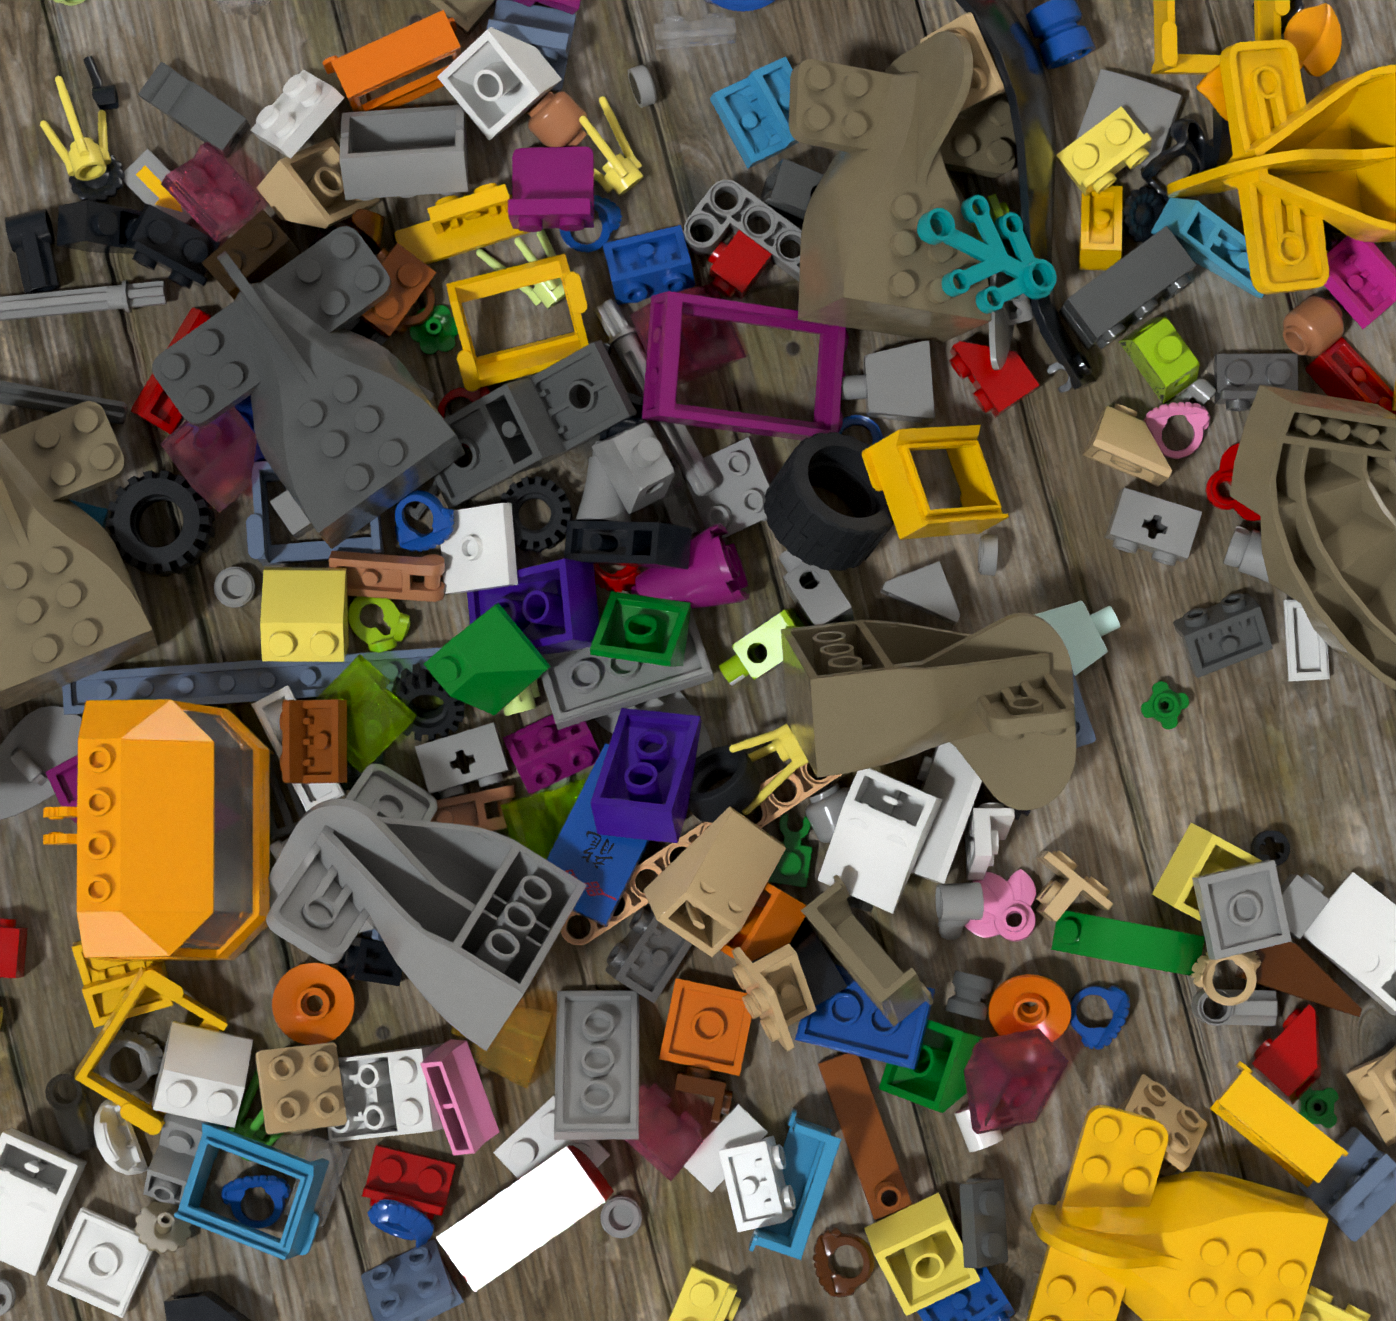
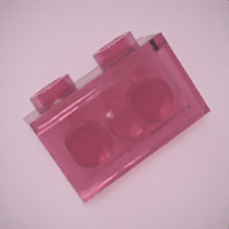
M209 142L200 145L194 158L166 174L161 183L215 242L220 241L249 222L261 202V197L254 188L238 174L225 157L218 153Z

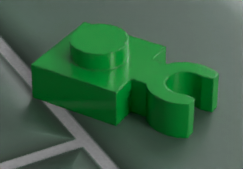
M783 814L779 821V828L784 835L782 844L785 845L786 850L768 882L806 888L812 847L802 846L801 839L808 834L810 822L807 817H804L801 830L792 832L787 827L788 814Z

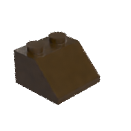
M262 209L206 258L202 264L235 300L239 289L225 271L217 256L226 251L249 284L262 282L300 255L301 251L265 210Z

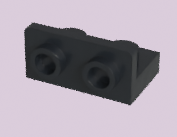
M145 204L124 248L135 253L132 258L133 261L151 270H155L158 265L171 272L168 277L169 280L190 289L192 284L205 286L208 280L204 277L207 269L202 262L218 249L221 242L150 204Z

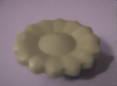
M152 1201L149 1207L144 1206L141 1208L140 1215H137L135 1218L136 1227L134 1232L139 1236V1243L146 1245L148 1251H156L162 1255L166 1252L175 1253L177 1248L185 1246L186 1240L191 1236L190 1228L192 1224L174 1217L179 1206Z

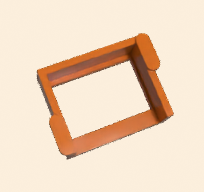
M444 10L339 58L331 56L325 59L322 64L327 74L336 72L354 112L391 110L444 87L437 76L448 66L365 104H361L359 97L450 55L454 61L462 53L461 46L454 33L457 30L454 18H447Z

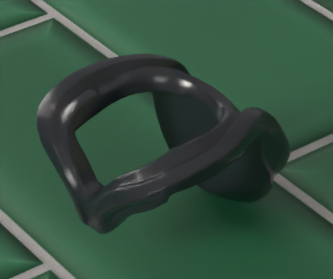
M1190 118L1179 119L1171 125L1170 134L1177 144L1163 151L1144 168H1141V178L1146 181L1150 188H1154L1156 193L1160 194L1165 202H1168L1170 199L1167 191L1164 192L1152 177L1171 159L1183 155L1188 157L1192 163V170L1188 176L1204 171L1205 136L1200 125Z

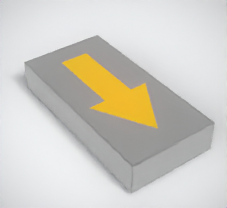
M149 149L142 153L124 171L125 178L122 181L145 204H150L188 225L206 209Z

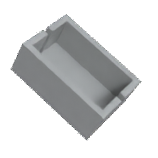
M460 105L342 113L339 159L345 200L359 199L368 201L382 197L399 196L410 198L416 195H452L457 192H468V139L464 109Z

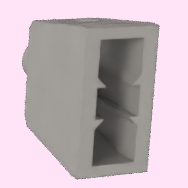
M921 341L865 355L863 359V374L842 377V400L865 399L866 415L870 418L932 423L935 413L929 341Z
M647 422L629 427L592 446L629 515L665 497L675 474L674 468Z
M787 550L779 556V560L788 572L783 576L785 587L808 626L854 621L852 606L828 570L820 569L814 565L810 566L802 562L803 560L790 554ZM809 584L817 585L813 589H805Z

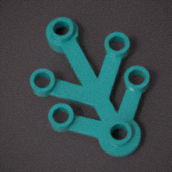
M972 196L963 201L961 205L963 218L970 223L976 224L983 242L955 229L952 215L943 208H935L920 217L917 233L921 240L931 245L943 242L981 261V263L966 270L955 269L943 276L941 284L943 291L948 296L957 297L964 294L971 285L998 272H1003L1015 278L999 288L989 286L977 293L976 305L978 309L985 314H990L1001 309L1004 302L1021 294H1025L1027 297L1035 300L1044 298L1051 293L1057 280L1056 271L1048 261L1035 258L1023 232V221L1020 216L1014 212L1006 213L998 217L994 225L989 214V203L983 196ZM972 203L976 205L978 215L973 211ZM1006 221L1011 224L1012 232L1008 230ZM1001 239L1010 240L1017 259L1007 254ZM953 277L957 279L959 289L955 287ZM987 294L991 296L993 306L988 302Z

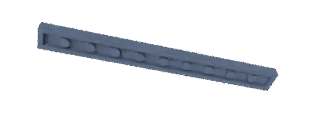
M441 648L346 654L344 662L252 660L99 671L62 687L64 715L83 714L86 700L171 699L205 706L257 702L287 685L290 686L296 699L391 693L393 681L396 676L401 678L402 670L407 668L412 673L413 664L420 663L421 669H427L424 663Z

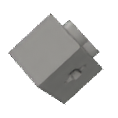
M1124 487L1118 493L1105 538L1113 540L1112 547L1118 550L1136 554L1138 548L1153 553L1151 559L1154 561L1175 566L1176 561L1183 562L1188 559L1202 512ZM1153 519L1156 521L1155 528L1162 530V532L1156 534L1151 539L1148 537V529L1142 527V525L1147 524Z
M494 722L415 746L428 792L431 795L439 793L441 799L464 793L462 785L475 781L479 782L480 788L504 781L502 773L510 771L498 729ZM463 751L466 756H474L475 763L469 765L470 772L464 774L462 769H454L453 763L459 760L458 753Z

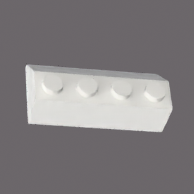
M950 742L937 746L932 758L925 756L917 775V779L923 781L920 790L943 800L911 874L939 884H944L982 782L961 753Z

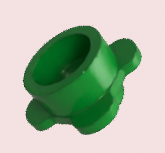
M1157 682L1152 686L1153 693L1148 698V701L1141 705V713L1145 718H1152L1155 721L1161 722V726L1164 729H1173L1178 724L1177 717L1181 710L1188 707L1189 698L1185 693H1176L1169 689L1166 682ZM1162 702H1167L1169 707L1163 709L1161 707Z
M1310 1087L1299 1098L1298 1113L1312 1124H1321L1325 1128H1332L1337 1123V1116L1334 1114V1104L1338 1100V1093L1330 1087L1324 1090H1313ZM1319 1103L1321 1109L1315 1111L1313 1108L1314 1104Z

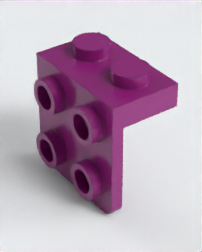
M589 147L517 148L512 155V199H508V217L512 228L524 232H538L543 230V228H559L564 231H580L584 228H594V153Z

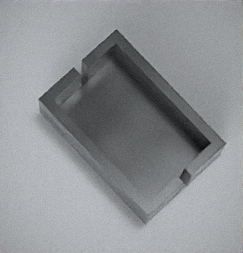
M1165 226L1067 298L1059 310V314L1087 351L1096 344L1100 349H1103L1121 335L1120 333L1126 329L1123 324L1130 320L1133 326L1136 325L1159 305L1156 301L1162 296L1167 302L1182 291L1185 285L1192 280L1188 274L1194 269L1196 264L1170 229Z

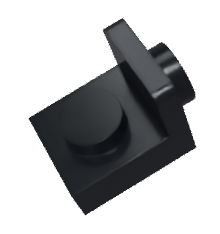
M355 937L342 959L338 962L341 968L340 972L347 978L400 987L402 969L390 954L383 941Z

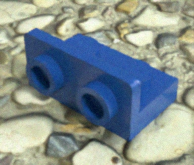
M681 225L602 244L618 305L638 303L646 298H651V296L667 291L679 293L684 289L695 286L692 264Z
M982 1267L975 1268L981 1281L920 1309L917 1313L923 1321H1010L1009 1317L1014 1315L1015 1311L988 1268Z

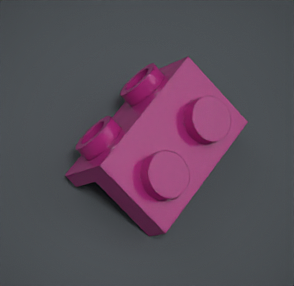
M1347 236L1327 253L1329 278L1324 286L1362 329L1366 328L1396 302V268L1374 242H1363Z

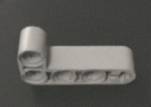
M726 179L716 182L685 222L684 238L687 248L697 255L709 254L717 248L729 231L736 235L740 230L772 254L771 261L799 281L800 256L794 259L787 258L781 253L780 246L786 241H795L801 246L802 230L737 182ZM722 193H730L736 197L738 203L733 209L723 210L716 205V197ZM754 217H763L769 222L770 228L766 233L755 234L749 230L748 222ZM698 225H706L713 231V236L709 241L698 242L691 237L692 229Z

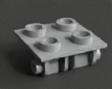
M747 437L703 458L717 483V487L709 494L704 496L696 495L681 469L705 529L721 523L728 531V534L722 535L724 539L758 522L767 520L764 512V503L766 501V490L770 483L751 437Z

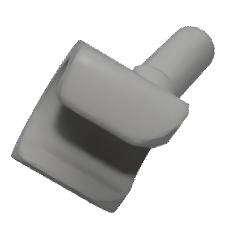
M1198 379L1180 396L1166 404L1169 405L1172 402L1185 403L1193 398L1202 406L1215 394L1216 389L1207 380Z

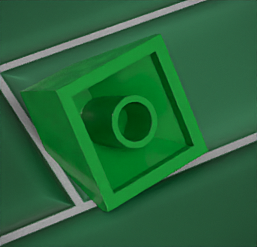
M499 603L495 604L424 663L425 667L450 697L492 715L500 712L551 667Z
M928 1019L916 1070L887 1063L879 1090L944 1113L982 1080L994 1041Z

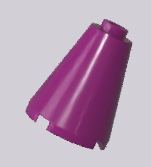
M721 523L710 526L691 539L688 569L648 568L635 577L636 585L631 587L633 595L691 603V609L740 603L749 599V594L741 591L742 588L748 586L741 559L734 543L726 546L722 535L728 534V531Z

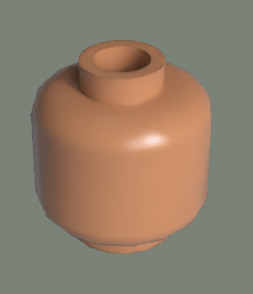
M549 91L527 112L531 117L528 122L529 130L546 147H576L587 135L582 129V124L579 122L581 116L587 118L586 112L564 91H559L555 94Z
M1318 296L1304 299L1283 320V338L1287 346L1298 355L1315 357L1324 353L1341 338L1344 332L1343 314L1340 307L1334 301Z

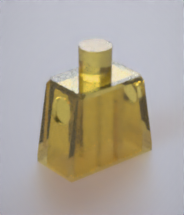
M516 1005L487 1051L472 1043L470 1051L474 1062L521 1087L528 1088L553 1016V1011ZM452 1026V1034L466 1038Z

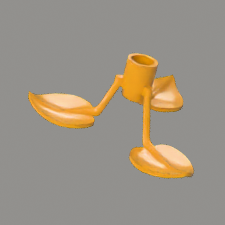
M1321 3L1317 6L1300 10L1290 19L1285 28L1284 40H1288L1296 48L1300 70L1304 67L1310 76L1320 77L1334 66L1339 57L1342 43L1341 28L1334 10L1327 3ZM1219 64L1200 81L1196 88L1210 101L1219 115L1228 121Z

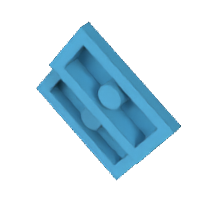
M786 56L752 71L747 78L713 93L710 97L711 103L747 168H751L799 143L792 137L789 130L790 76L793 69Z

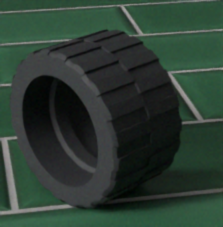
M829 432L813 434L810 438L806 437L795 447L770 483L765 494L764 512L767 516L768 526L775 534L774 537L790 554L803 560L802 562L810 566L814 565L823 570L843 571L847 568L859 566L863 560H867L894 525L883 490L876 491L872 487L862 458V451L870 447V445L857 440L853 436ZM812 486L824 488L837 495L848 505L855 518L840 514L828 507L816 495Z

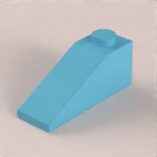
M1170 198L1151 233L1155 235L1167 226L1195 263L1251 295L1262 298L1264 294L1259 293L1251 281L1245 236L1199 201Z

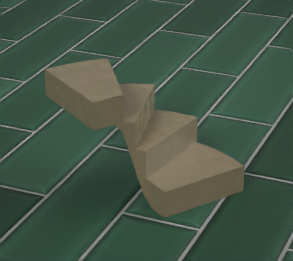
M1260 385L1247 417L1234 461L1230 496L1261 516V547L1269 583L1301 603L1313 629L1335 652L1396 690V463L1394 461L1396 456V415L1374 403Z

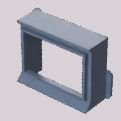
M267 461L250 462L254 514L247 518L246 529L248 553L251 558L258 560L263 566L327 561L331 551L384 554L381 514L370 522L371 537L349 538L333 549L325 541L271 545L267 482H278L281 480Z

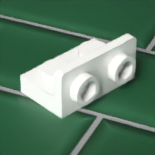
M984 803L979 808H973L965 830L967 880H983L988 866H993L994 854H998L999 840H1006L1015 817L1013 808H1004V805L1001 803Z
M774 1136L765 1137L760 1141L723 1148L718 1151L737 1232L784 1223L793 1216L792 1210L796 1208L795 1195L791 1185L785 1184L782 1169L786 1168L785 1153L780 1144L776 1145Z

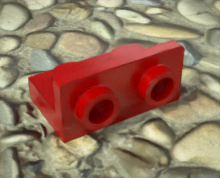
M376 1144L362 1196L371 1198L369 1203L371 1206L383 1199L399 1201L419 1210L428 1219L433 1220L435 1214L442 1216L445 1212L457 1163Z

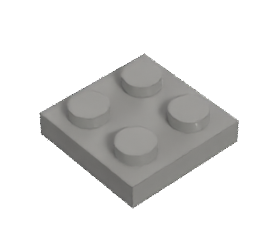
M1265 860L1192 878L1209 959L1217 960L1292 941L1275 860Z

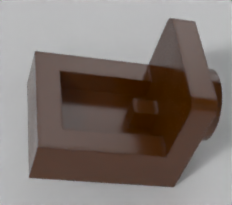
M687 1066L686 1072L678 1071L674 1090L714 1097L711 1122L719 1123L720 1114L729 1115L733 1091L725 1090L726 1080L710 1077L711 1070L694 1066Z

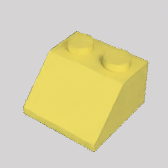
M264 567L260 617L262 661H345L349 646L347 568Z
M1190 823L1152 895L1201 921L1192 878L1261 862L1262 860L1209 831Z
M939 1192L864 1228L874 1256L906 1316L981 1281L975 1268H964L963 1241Z

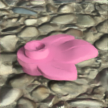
M1019 869L1010 876L1008 881L991 872H986L983 880H973V882L981 884L984 912L981 920H970L965 925L969 931L982 938L1001 935L1006 940L1013 942L1025 940L1033 933L1036 926V917L1031 907L1037 894L1033 880L1025 871ZM1018 913L1022 916V922L1019 926L1011 927L1008 925L1007 920L1011 914Z

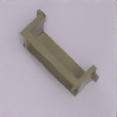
M835 875L833 877L835 883L804 907L801 912L815 927L819 940L893 1026H896L925 1001L929 1005L934 1003L932 995L926 986L919 981L918 975L911 967L907 972L903 973L855 918L847 901V898L850 896L848 889L840 877Z

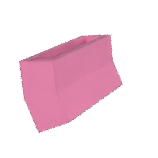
M450 1039L433 1050L420 1065L453 1156L474 1154L485 1142L497 1135L499 1129L467 1041Z

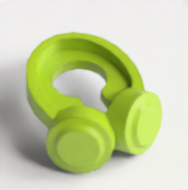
M358 596L354 598L348 610V620L353 632L368 644L370 652L392 651L397 646V641H402L406 637L410 627V616L400 613L396 605L387 598ZM369 604L381 607L384 614L383 621L391 628L389 635H383L376 627L370 628L363 625L360 619L363 607Z

